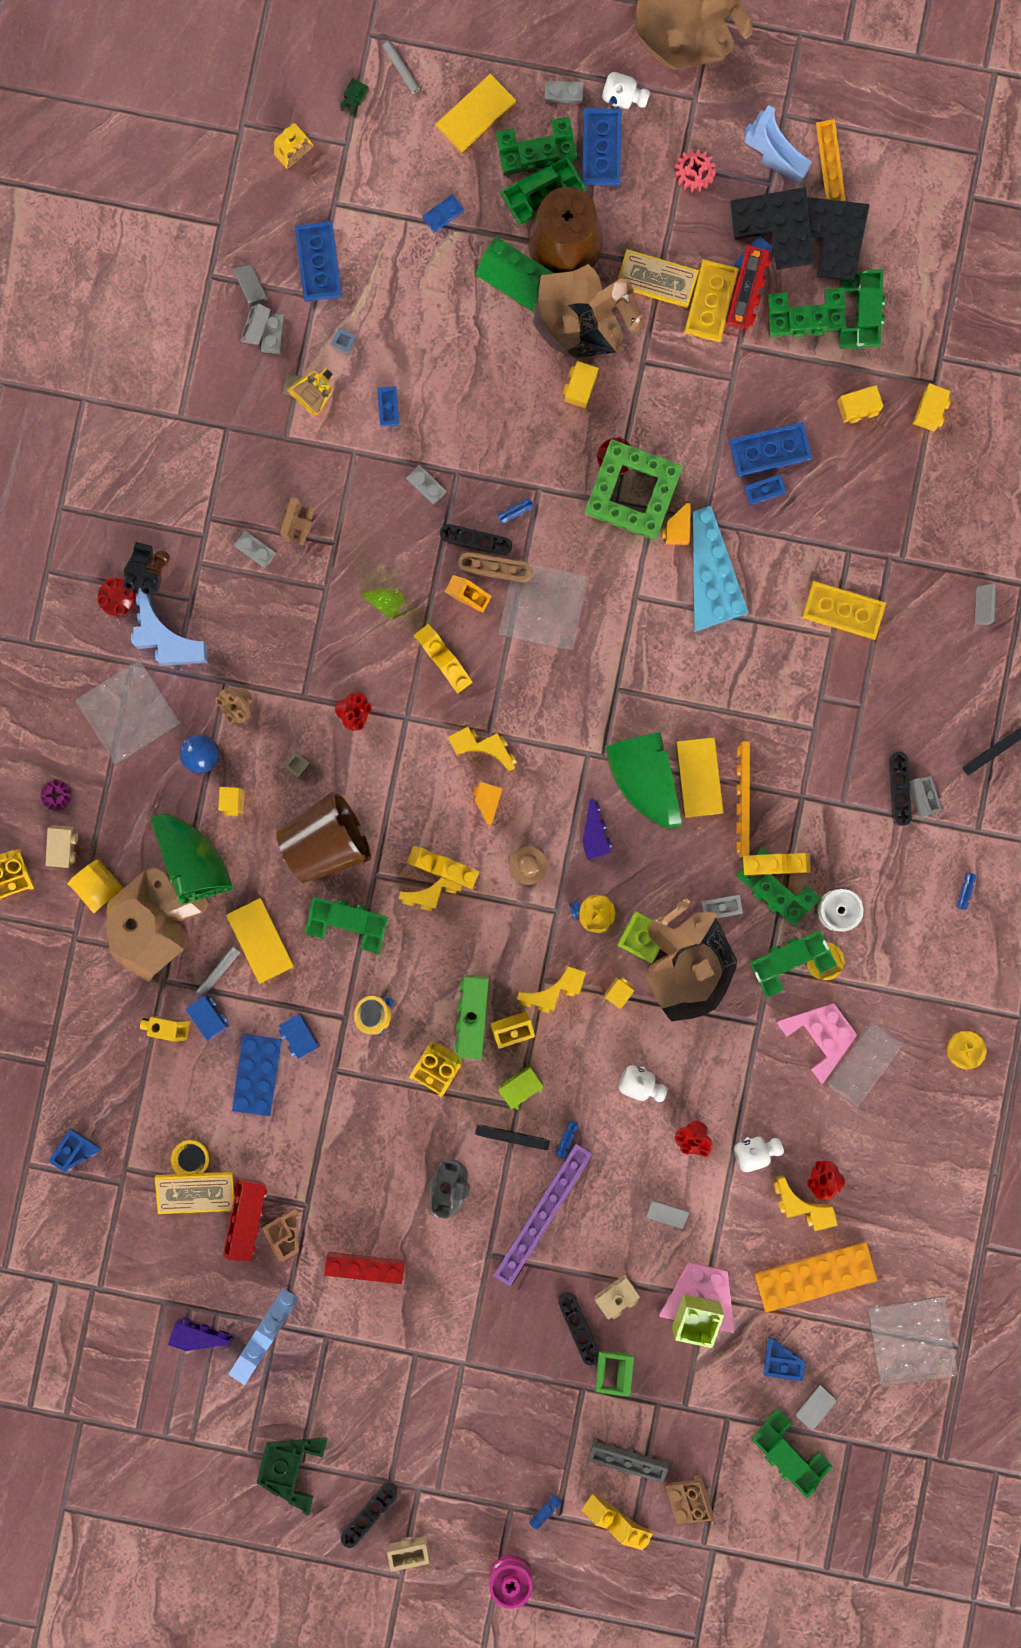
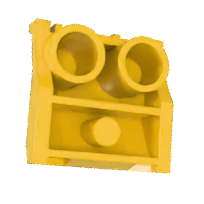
M21 849L10 850L0 854V900L26 889H34V883L24 863Z
M99 859L87 865L67 883L93 913H96L98 909L124 889Z
M430 1042L409 1078L417 1080L438 1093V1096L442 1098L463 1061L455 1052L445 1046Z

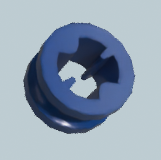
M578 900L574 904L569 903L574 919L579 916L580 905Z

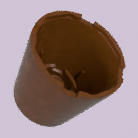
M562 187L553 190L541 202L529 230L528 249L532 260L554 274L572 272L588 264L590 267H593L598 261L603 247L602 230L593 201L585 192L577 188Z
M335 791L329 793L276 833L282 859L287 863L295 877L302 883L371 860V851L366 836H361L358 829L360 823L343 796L340 793L336 794Z

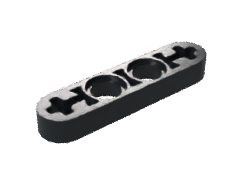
M452 524L443 525L440 529V537L446 543L506 556L512 551V542L506 537ZM448 529H451V533L457 534V530L460 531L458 535V541L455 540L456 536L450 535L449 538H446V535L443 532H447ZM464 533L472 535L470 542L465 543L462 541L461 537ZM487 537L490 539L491 543L488 547L480 545L482 538ZM494 539L497 540L496 544L502 545L503 542H506V545L509 548H505L504 551H501V547L495 546V550L492 549L494 545Z
M1021 727L964 765L962 769L966 775L972 774L1020 741Z
M895 752L889 758L892 817L896 825L905 826L912 819L908 758L903 752ZM897 755H899L900 759H903V762L900 763V769L904 768V771L894 772V769H898V763L894 762ZM897 774H901L905 778L902 785H898L895 782ZM899 793H903L906 796V801L903 804H899L896 801V796ZM906 806L907 809H903V815L907 816V819L902 823L898 819V816L901 815V809L897 810L896 807Z
M477 1124L475 1135L541 1150H549L550 1140L480 1124Z
M564 1292L559 1297L560 1309L583 1362L586 1365L593 1366L598 1363V1349L575 1296L570 1292ZM565 1297L573 1300L570 1302L572 1307L570 1312L568 1306L562 1304ZM578 1315L581 1321L579 1324L573 1325L569 1321L570 1317ZM580 1333L588 1335V1340L585 1343H580L577 1340V1336ZM589 1346L591 1353L596 1354L593 1360L585 1358L588 1356L585 1347Z
M392 1482L384 1483L347 1525L341 1535L343 1546L346 1548L354 1547L392 1504L397 1496L395 1484ZM384 1489H392V1496L387 1495L383 1502L382 1497L385 1494ZM378 1503L381 1506V1510L373 1512L370 1509V1505ZM359 1518H366L368 1525L360 1527L357 1520ZM355 1528L356 1533L353 1536V1540L347 1541V1535H351Z

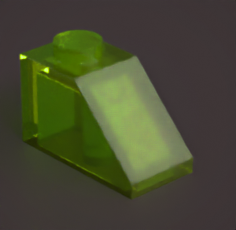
M390 588L363 591L360 594L364 600L391 621L406 604L403 599L405 596L398 590L393 591Z

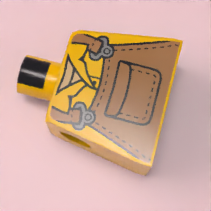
M293 123L274 140V155L288 169L313 147V144L301 129Z
M324 368L320 374L314 370L310 371L289 387L287 391L312 416H316L320 413L333 391V388L328 384L333 374L327 368Z
M151 1016L150 1019L142 1018L140 1029L147 1030V1036L173 1042L187 1040L190 1021L164 1016Z

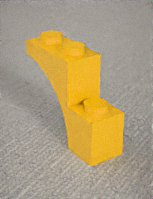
M429 624L413 635L457 694L473 683L459 661Z
M466 727L448 737L457 756L466 752H482L498 759L508 772L515 769L514 764L517 762L512 753H507L505 747L508 745L504 737H499L498 733L476 743L479 739L474 729L470 731L469 727Z
M417 846L412 847L406 862L420 870L440 876L469 889H473L479 875V871Z
M810 853L743 856L744 875L811 873Z
M441 877L433 886L423 891H400L398 899H402V904L413 906L416 903L421 905L420 909L432 911V908L437 909L442 887H446V892L456 894L457 891L461 892L462 885Z
M567 966L562 977L553 986L535 993L519 991L517 1000H520L519 1004L531 1007V1004L539 1006L538 1010L549 1013V1010L554 1011L560 989L564 990V994L573 997L575 993L579 994L586 972Z
M783 1175L775 1177L774 1189L776 1194H780L781 1201L778 1202L781 1213H784L787 1218L808 1213L806 1221L808 1226H811L814 1231L838 1226L833 1206L830 1203L812 1204L803 1201L794 1195Z
M592 1494L582 1508L583 1513L596 1526L606 1528L621 1544L643 1550L649 1544L653 1533L627 1518L603 1497Z

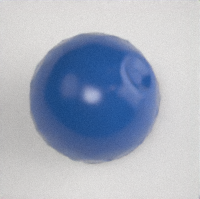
M198 734L190 736L183 742L180 748V760L183 766L193 773L209 772L219 761V747L207 735Z

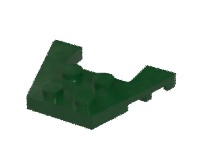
M328 1438L267 1442L256 1483L277 1497L280 1496L288 1501L291 1506L294 1505L302 1510V1513L305 1515H309L314 1496L294 1490L303 1453L323 1458Z

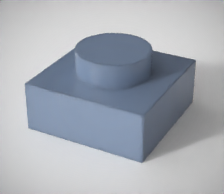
M338 328L331 347L349 355L356 340V335Z

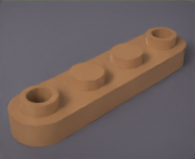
M464 553L458 561L459 567L464 572L517 582H527L533 575L531 566L522 561L475 553ZM469 561H472L471 566H467ZM526 570V575L521 576V572Z

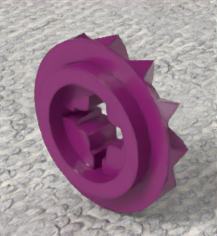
M53 780L47 782L41 789L40 798L45 807L53 811H59L70 803L71 790L66 783ZM54 790L57 793L63 794L57 797L56 801L54 798L48 797V795L54 793Z

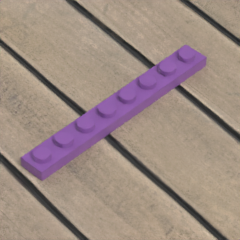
M575 1143L495 1271L494 1277L511 1286L592 1156L590 1151Z

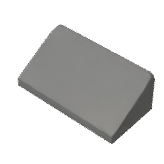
M252 265L233 269L250 307L267 300Z
M261 304L251 307L240 342L259 344L270 314L269 308Z
M995 584L982 585L976 588L975 624L989 625L994 622Z
M931 775L909 781L919 817L942 811Z
M651 1199L646 1218L683 1229L689 1211Z
M820 1385L795 1415L813 1431L837 1403V1400Z

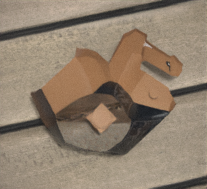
M589 264L572 272L541 275L540 273L535 296L533 324L550 347L572 358H582L615 353L626 349L622 345L623 334L616 316L611 311L614 307L619 309L632 333L644 327L643 318L639 315L632 296L634 289L630 281L619 279L602 289L599 276Z
M687 898L677 903V908L665 916L653 919L648 925L649 937L667 956L655 961L649 967L645 977L662 1010L671 1022L697 1018L717 1009L728 990L738 962L717 920L719 916L716 913L707 911L696 913L678 928L672 929L668 927V922L688 908L690 901Z

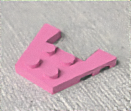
M834 1003L776 1022L786 1037L801 1026H804L824 1053L826 1058L810 1069L821 1084L827 1079L857 1036Z
M689 1262L673 1292L669 1295L666 1304L661 1309L659 1316L674 1320L683 1294L718 1301L721 1303L724 1313L719 1330L734 1333L728 1271Z

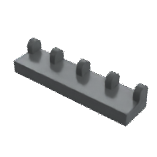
M593 1438L588 1461L663 1483L668 1471L669 1459L665 1458L662 1462L652 1459V1454L648 1453L647 1457L633 1453L632 1448H629L628 1451L614 1447L615 1443L611 1442L609 1446L599 1443L598 1438Z

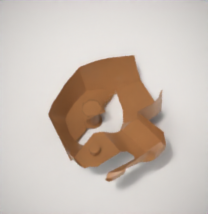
M638 0L636 23L640 42L661 65L673 70L724 60L726 55L732 53L734 41L724 21L728 16L732 17L740 34L745 39L751 35L753 30L751 18L747 17L741 0Z
M153 867L144 870L107 904L106 931L110 954L129 972L150 982L152 977L180 952L189 949L188 934L179 922L204 913L209 905L208 899L204 898L180 905L174 888L164 872Z

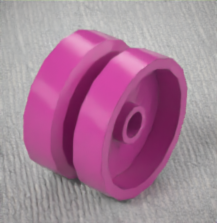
M515 1555L503 1556L494 1563L489 1578L491 1597L503 1608L514 1609L521 1607L528 1601L532 1593L533 1582L530 1566L524 1559Z

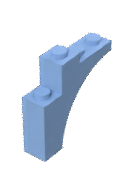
M768 105L765 111H760L753 125L749 123L744 132L746 135L744 143L763 154L761 160L763 164L800 185L812 161L798 152L786 140L775 121V109Z
M139 588V594H136V602L140 606L137 620L141 626L133 627L134 632L131 633L132 644L138 649L158 647V650H155V659L162 666L208 663L207 644L204 641L185 639L168 630L154 610L151 595L143 594L141 588Z
M282 1288L228 1375L242 1384H246L298 1301V1297Z

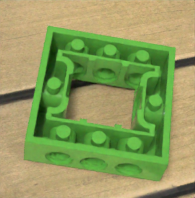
M611 439L584 515L651 540H656L683 466ZM622 465L628 467V470L632 471L634 469L642 472L647 477L658 478L645 514L609 501Z
M466 975L460 981L459 992L463 993V998H460L458 1002V1012L461 1013V1017L458 1018L456 1024V1032L460 1034L456 1037L454 1052L458 1053L459 1058L482 1059L489 976ZM473 1012L476 1014L477 1018L470 1019L468 1018L467 1013Z

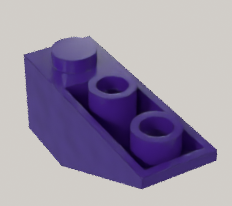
M593 798L589 800L582 839L587 860L610 854L609 849H613L610 838H606L604 831L607 830L604 819L600 820L598 815L601 812L598 801L594 802Z
M183 1317L176 1321L168 1345L184 1351L230 1345L234 1337L230 1336V1333L219 1330L218 1332L212 1330V1327L209 1325H198L193 1323L192 1319Z

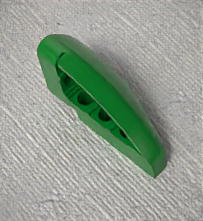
M661 732L605 746L611 774L625 799L641 815L663 828L671 829L682 826L668 753L664 750Z
M162 813L150 817L170 883L174 887L180 905L225 893L233 889L222 857L201 832L190 824L169 814Z

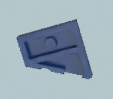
M71 1128L48 1162L65 1172L97 1154L102 1148Z
M768 1337L763 1375L803 1381L805 1361L772 1337Z

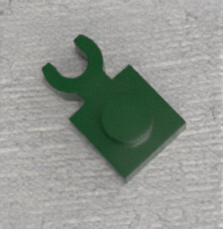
M352 78L343 94L346 100H343L340 104L341 111L346 106L351 107L349 115L352 116L355 112V104L361 106L369 92V86Z

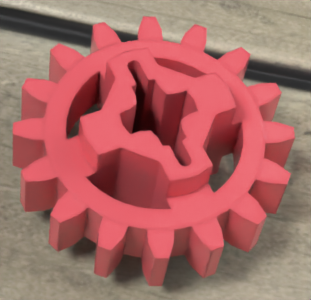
M690 149L689 155L684 152L682 158H678V165H675V178H680L678 185L684 184V190L690 187L691 192L694 191V188L701 192L702 186L707 189L708 183L712 184L716 173L713 170L715 169V163H711L712 156L706 157V151L700 154V149H697L696 153H693L692 149ZM687 162H689V165H688V166H685V168H683V166H684ZM707 173V176L702 180V176Z

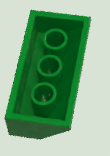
M495 236L485 251L475 275L534 313L540 273L541 275L554 273Z

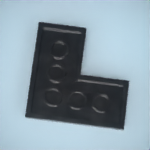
M806 187L730 201L735 240L772 234L776 270L814 264Z
M807 197L811 237L823 240L817 277L855 282L870 204Z

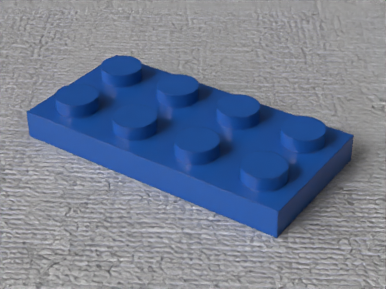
M584 108L582 182L585 185L620 186L622 109Z
M333 222L296 225L295 233L304 301L309 302L342 297Z
M803 422L729 439L728 441L737 478L812 459Z
M243 1034L232 1111L271 1116L282 1039Z

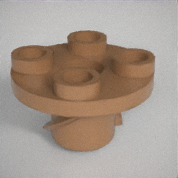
M225 688L219 692L215 702L229 723H244L250 717L249 705L253 701L251 694L247 690L240 689L236 691L231 688Z
M522 847L511 856L509 862L510 873L519 883L525 885L535 884L547 872V859L535 847Z

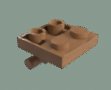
M291 497L290 502H286L284 508L286 515L284 520L280 521L278 531H280L284 541L289 543L293 542L296 530L300 531L296 543L303 546L307 534L310 533L313 523L311 520L315 509L307 507L304 519L300 518L303 506L299 499Z
M701 1474L695 1475V1480L673 1482L665 1486L676 1524L711 1521L714 1518L709 1502L711 1500L707 1487L704 1485Z

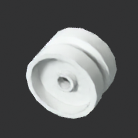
M835 889L821 896L816 912L823 926L829 930L844 932L852 930L860 923L863 918L864 908L857 894L846 889ZM839 907L843 909V911H840L842 914L838 912Z

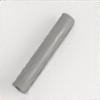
M386 41L383 44L384 50L411 93H417L420 89L391 41Z
M233 946L196 991L201 996L206 995L241 952Z

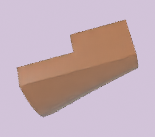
M295 1208L260 1227L279 1262H284L299 1252V1244L297 1242L298 1227H296L297 1210Z

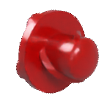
M358 692L349 694L345 700L338 701L335 706V713L342 720L344 727L353 731H361L364 728L368 714L372 710L371 703H368L366 696Z
M693 1121L687 1127L676 1131L675 1142L680 1147V1151L686 1155L695 1154L707 1157L713 1147L712 1140L706 1135L709 1134L707 1132L708 1128L701 1121Z
M817 1161L812 1169L807 1186L812 1190L816 1198L830 1200L837 1192L844 1188L845 1178L839 1173L837 1166L833 1162Z

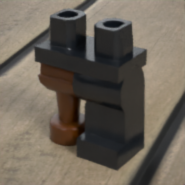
M135 542L132 556L124 569V588L133 590L135 586L141 587V592L147 595H151L153 591H158L162 582V567L169 563V554L165 551H157L154 556L155 564L151 566L150 564L153 560L152 546Z

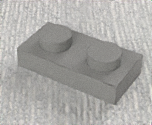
M545 81V103L582 104L583 82Z
M269 314L262 334V353L281 354L284 315Z
M420 465L406 478L433 506L447 493Z
M246 531L243 532L234 545L235 548L264 569L267 568L276 556V552Z
M740 895L701 901L703 912L716 913L719 918L743 914Z

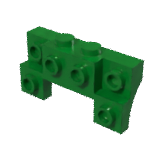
M570 117L551 120L553 135L517 142L514 128L495 132L503 176L524 171L534 172L538 168H546L565 157H568L571 162L577 161Z
M565 157L500 191L512 217L518 225H521L535 217L532 208L541 204L543 199L553 190L562 187H573L584 192L586 188L568 157Z
M871 269L856 272L855 282L842 280L844 293L856 294L855 328L840 329L839 349L858 350L859 347H880L881 326L885 322V314H882V307L885 306L886 297L883 295L884 270Z
M844 288L825 289V304L789 307L787 292L773 293L767 296L769 337L791 335L793 337H803L805 334L819 336L826 332H838L841 328H846Z
M761 847V849L755 855H767L771 853H769L764 847ZM743 867L736 875L742 883L753 891L751 895L758 901L763 900L768 904L766 908L773 914L777 912L793 927L821 899L807 885L795 896L771 874L744 875Z
M313 897L305 930L306 935L324 939L327 925L364 934L360 949L376 954L380 953L389 917L369 912L367 907L356 904V907L348 906L349 902L338 899L336 903Z
M820 930L801 939H798V937L792 938L787 941L788 945L782 948L780 945L769 949V954L750 962L766 998L784 991L778 978L779 975L811 960L814 961L819 973L837 966Z
M777 1408L764 1421L765 1424L751 1436V1439L765 1453L766 1456L764 1458L772 1467L776 1465L780 1469L778 1471L780 1476L785 1481L789 1479L808 1498L833 1466L819 1451L808 1461L798 1453L783 1437L784 1432L792 1425V1422Z

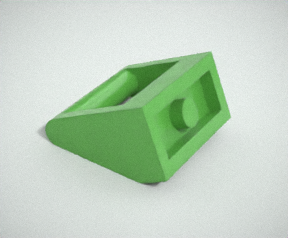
M599 1351L595 1391L612 1395L630 1396L634 1356L625 1351ZM606 1358L618 1359L616 1387L604 1386Z

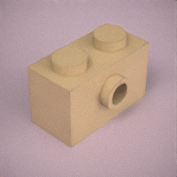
M58 825L48 827L46 866L69 868L76 863L77 852L74 851L75 844L78 841V833H75L76 827Z
M626 1274L594 1296L596 1303L608 1320L620 1316L623 1313V1309L627 1306L629 1308L633 1307L640 1298L638 1291Z
M427 1536L414 1539L406 1537L401 1539L400 1542L388 1544L387 1555L391 1572L430 1564L431 1555Z

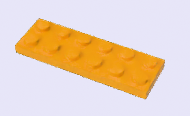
M866 1242L754 1273L765 1312L877 1281Z

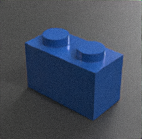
M204 995L185 1009L206 1041L229 1027L227 1017L223 1012L219 1013L216 1008L218 1006L212 996L208 997V995Z
M302 1013L279 1025L281 1028L279 1033L283 1040L287 1039L290 1044L288 1049L293 1057L296 1056L299 1059L320 1047Z

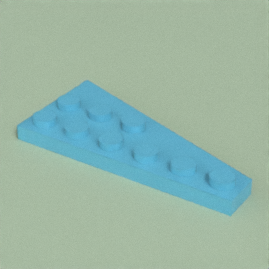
M711 506L693 511L694 632L749 613Z

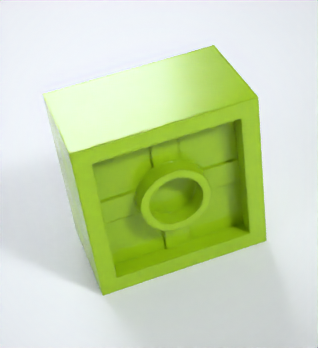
M634 911L617 946L652 964L660 950V947L648 934V925L653 920Z
M528 1065L498 1086V1091L511 1110L513 1108L518 1110L519 1104L537 1091L541 1094L544 1086L531 1065Z
M683 1294L672 1325L675 1340L713 1348L724 1317L721 1303Z

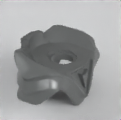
M444 1160L439 1163L435 1175L428 1184L430 1207L435 1217L447 1219L461 1208L463 1200L469 1196L468 1172L464 1165L457 1160ZM443 1182H448L451 1185L449 1193L441 1191V1184Z

